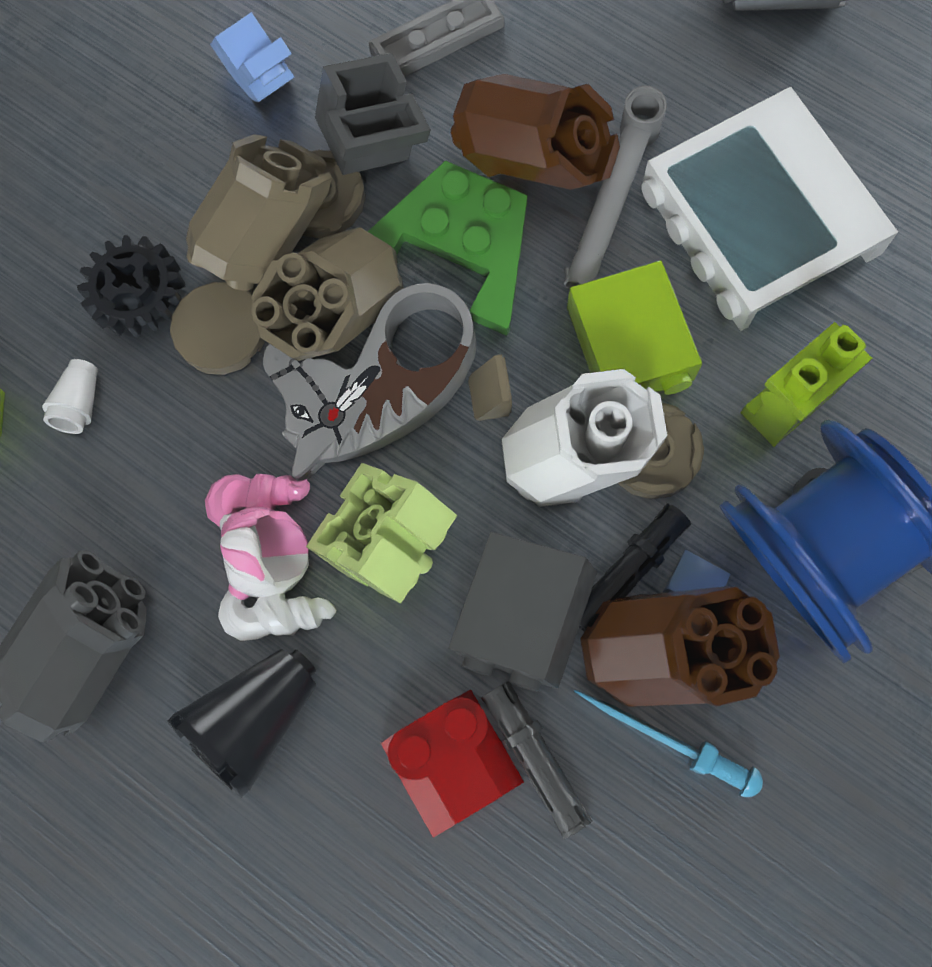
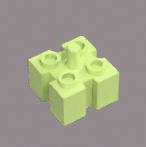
M361 463L340 494V497L345 501L335 515L330 513L326 515L306 547L347 577L367 587L369 585L377 592L401 604L408 592L417 583L419 575L427 573L433 565L432 558L424 553L425 550H436L444 541L447 531L457 515L418 482L396 474L391 477L384 470Z

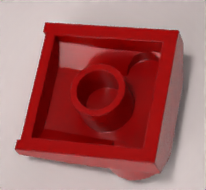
M471 689L430 711L381 742L392 769L398 774L433 838L524 783Z

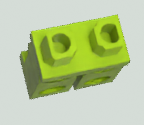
M834 322L765 382L766 388L746 404L740 413L775 447L871 361L872 357L864 350L866 348L865 342L849 326L842 325L840 327Z

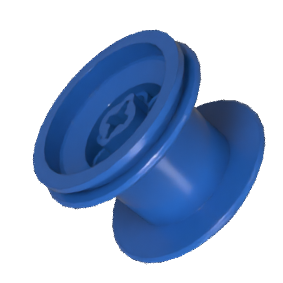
M825 420L821 423V435L836 464L776 508L762 503L743 485L735 487V493L741 502L734 507L728 501H724L719 507L741 540L789 602L832 653L845 664L852 659L847 650V647L851 644H854L866 654L871 653L873 649L869 638L859 624L856 609L919 564L932 574V487L908 459L878 433L866 428L855 435L839 422Z

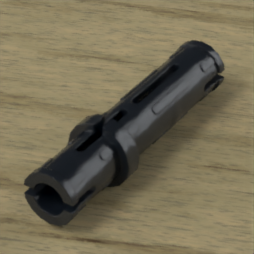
M666 503L655 519L640 535L634 533L627 541L629 547L592 587L579 626L583 632L588 626L592 627L599 616L596 612L604 601L626 597L652 567L658 568L665 560L663 555L674 541L691 525V521L681 510L672 504Z

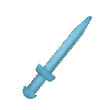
M574 690L576 694L610 716L694 759L690 770L698 774L710 773L728 784H732V786L740 789L739 795L742 797H753L761 791L763 778L759 770L754 766L748 770L718 755V749L707 741L702 742L699 749H696L614 705Z

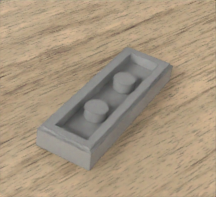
M452 0L368 41L369 50L372 56L392 53L405 77L504 28V16L493 0Z

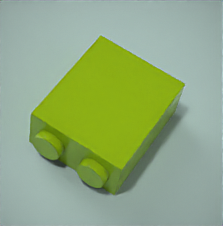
M662 260L570 287L567 310L590 373L625 369L635 376V382L646 390L649 386L656 392L664 391L666 395L681 392L692 385V381L695 380L702 366V361Z

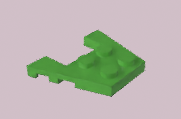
M444 161L367 232L390 245L396 250V255L403 243L408 242L487 277L469 310L472 321L505 336L508 335L511 327L528 195L448 161Z

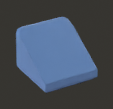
M685 550L662 593L724 587L731 574Z

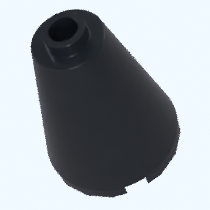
M280 649L177 711L167 722L180 738L184 736L191 742L189 745L194 754L228 788L234 789L236 794L242 798L252 788L314 691L316 683L311 676L316 672V669L298 650L295 649L289 654Z

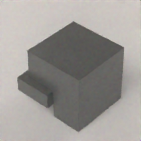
M392 53L323 66L315 119L342 175L406 161L409 159L413 145L428 141L431 129L413 94L404 95L407 81Z

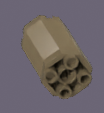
M254 134L232 143L228 162L189 222L186 236L188 245L186 256L188 262L208 270L225 280L227 285L236 290L248 291L253 288L254 284H259L272 261L279 260L283 255L292 253L328 195L332 181L330 172L324 174L326 168L324 159L293 141L280 139L278 147L265 145L267 136Z
M359 227L322 237L299 253H289L283 255L279 260L272 261L251 295L253 303L251 314L253 321L257 324L259 337L298 361L339 351L371 324H374L387 300L404 288L402 278L398 272L396 250Z

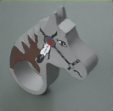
M422 283L405 287L395 293L382 307L357 363L350 369L342 368L326 359H315V357L298 361L271 344L266 347L263 357L265 372L280 391L286 404V429L281 434L297 449L292 468V475L295 478H298V480H308L325 463L357 458L395 442L429 421L452 399L468 374L475 358L477 347L470 311L465 302L455 292L437 284ZM423 310H439L450 314L463 327L462 340L455 353L443 363L433 367L420 368L419 372L401 367L392 351L393 338L399 325L410 315Z

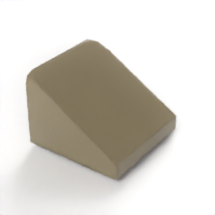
M502 354L495 355L469 376L468 382L474 418L478 421L508 417L512 411V396L505 357L502 358Z

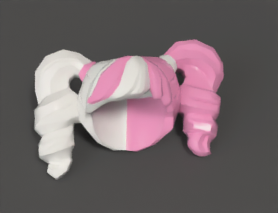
M240 474L226 475L211 485L206 496L205 507L207 517L219 526L221 530L220 548L229 581L228 591L220 604L218 618L224 631L242 642L261 639L270 634L279 637L282 635L294 636L299 628L305 630L318 628L323 619H331L336 614V607L324 598L317 597L311 599L306 596H300L294 599H285V593L301 580L309 566V549L306 547L308 540L302 528L286 512L275 511L274 509L276 506L291 505L293 501H301L310 491V483L307 479L297 481L291 475L275 477L268 474H256L252 479ZM248 597L258 598L253 607L247 608L244 605V600Z

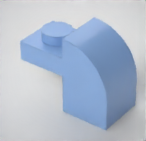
M252 12L215 36L210 44L233 79L255 102H260L294 78V75L284 62L292 53L281 37L273 43L270 41Z

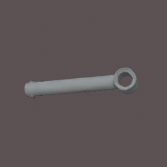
M636 87L626 97L620 124V149L610 178L602 183L570 268H564V286L567 289L599 279L596 276L601 266V260L604 258L645 148L654 143L660 134L667 101L664 94L655 87ZM643 114L650 117L651 119L644 120L636 117L635 115Z

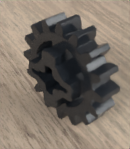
M129 235L123 236L122 246L115 247L109 240L106 241L105 248L107 252L104 255L93 251L90 254V257L95 262L93 268L81 267L80 273L88 281L77 285V290L85 298L81 302L82 307L92 316V319L102 329L109 327L116 336H121L126 327L135 338L140 337L142 326L148 325L153 332L158 331L156 320L163 317L171 321L172 314L168 308L170 304L178 305L182 299L176 291L185 287V282L178 273L181 270L175 258L170 256L163 244L159 243L154 247L146 236H143L137 245L133 243Z

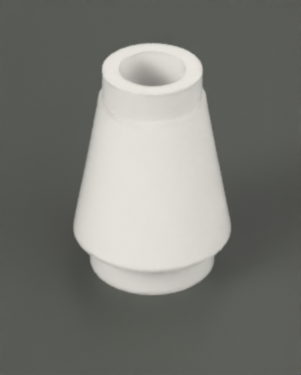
M80 359L70 360L68 367L42 405L45 411L43 420L47 425L65 433L79 434L82 433L85 425L91 423L96 376L98 373V368L95 365Z

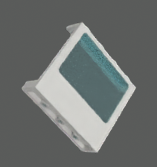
M791 86L648 160L641 185L646 202L652 208L657 207L665 219L666 228L671 239L678 245L682 244L690 256L691 265L696 276L702 282L707 281L715 293L717 305L723 316L728 320H733L740 331L749 327L757 311L849 261L862 256L867 263L882 255L898 233L897 229Z

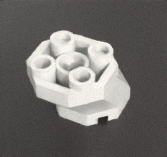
M625 369L581 374L572 386L527 407L502 438L506 482L517 489L518 493L525 499L531 500L539 507L579 502L585 495L638 476L667 437L661 395L649 386L646 390L635 382L636 377Z

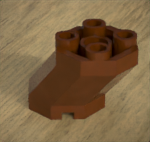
M509 74L495 75L464 84L453 113L454 124L451 128V137L454 145L462 150L463 156L488 177L504 174L572 190L609 179L620 149L617 133L610 135L607 122L614 120L612 108L589 84L571 88Z
M731 586L650 595L638 594L604 601L596 614H599L592 627L588 626L580 638L587 680L611 694V697L621 704L629 707L705 703L720 706L757 697L763 686L769 685L777 674V661L780 658L772 613L756 597H750L739 588Z

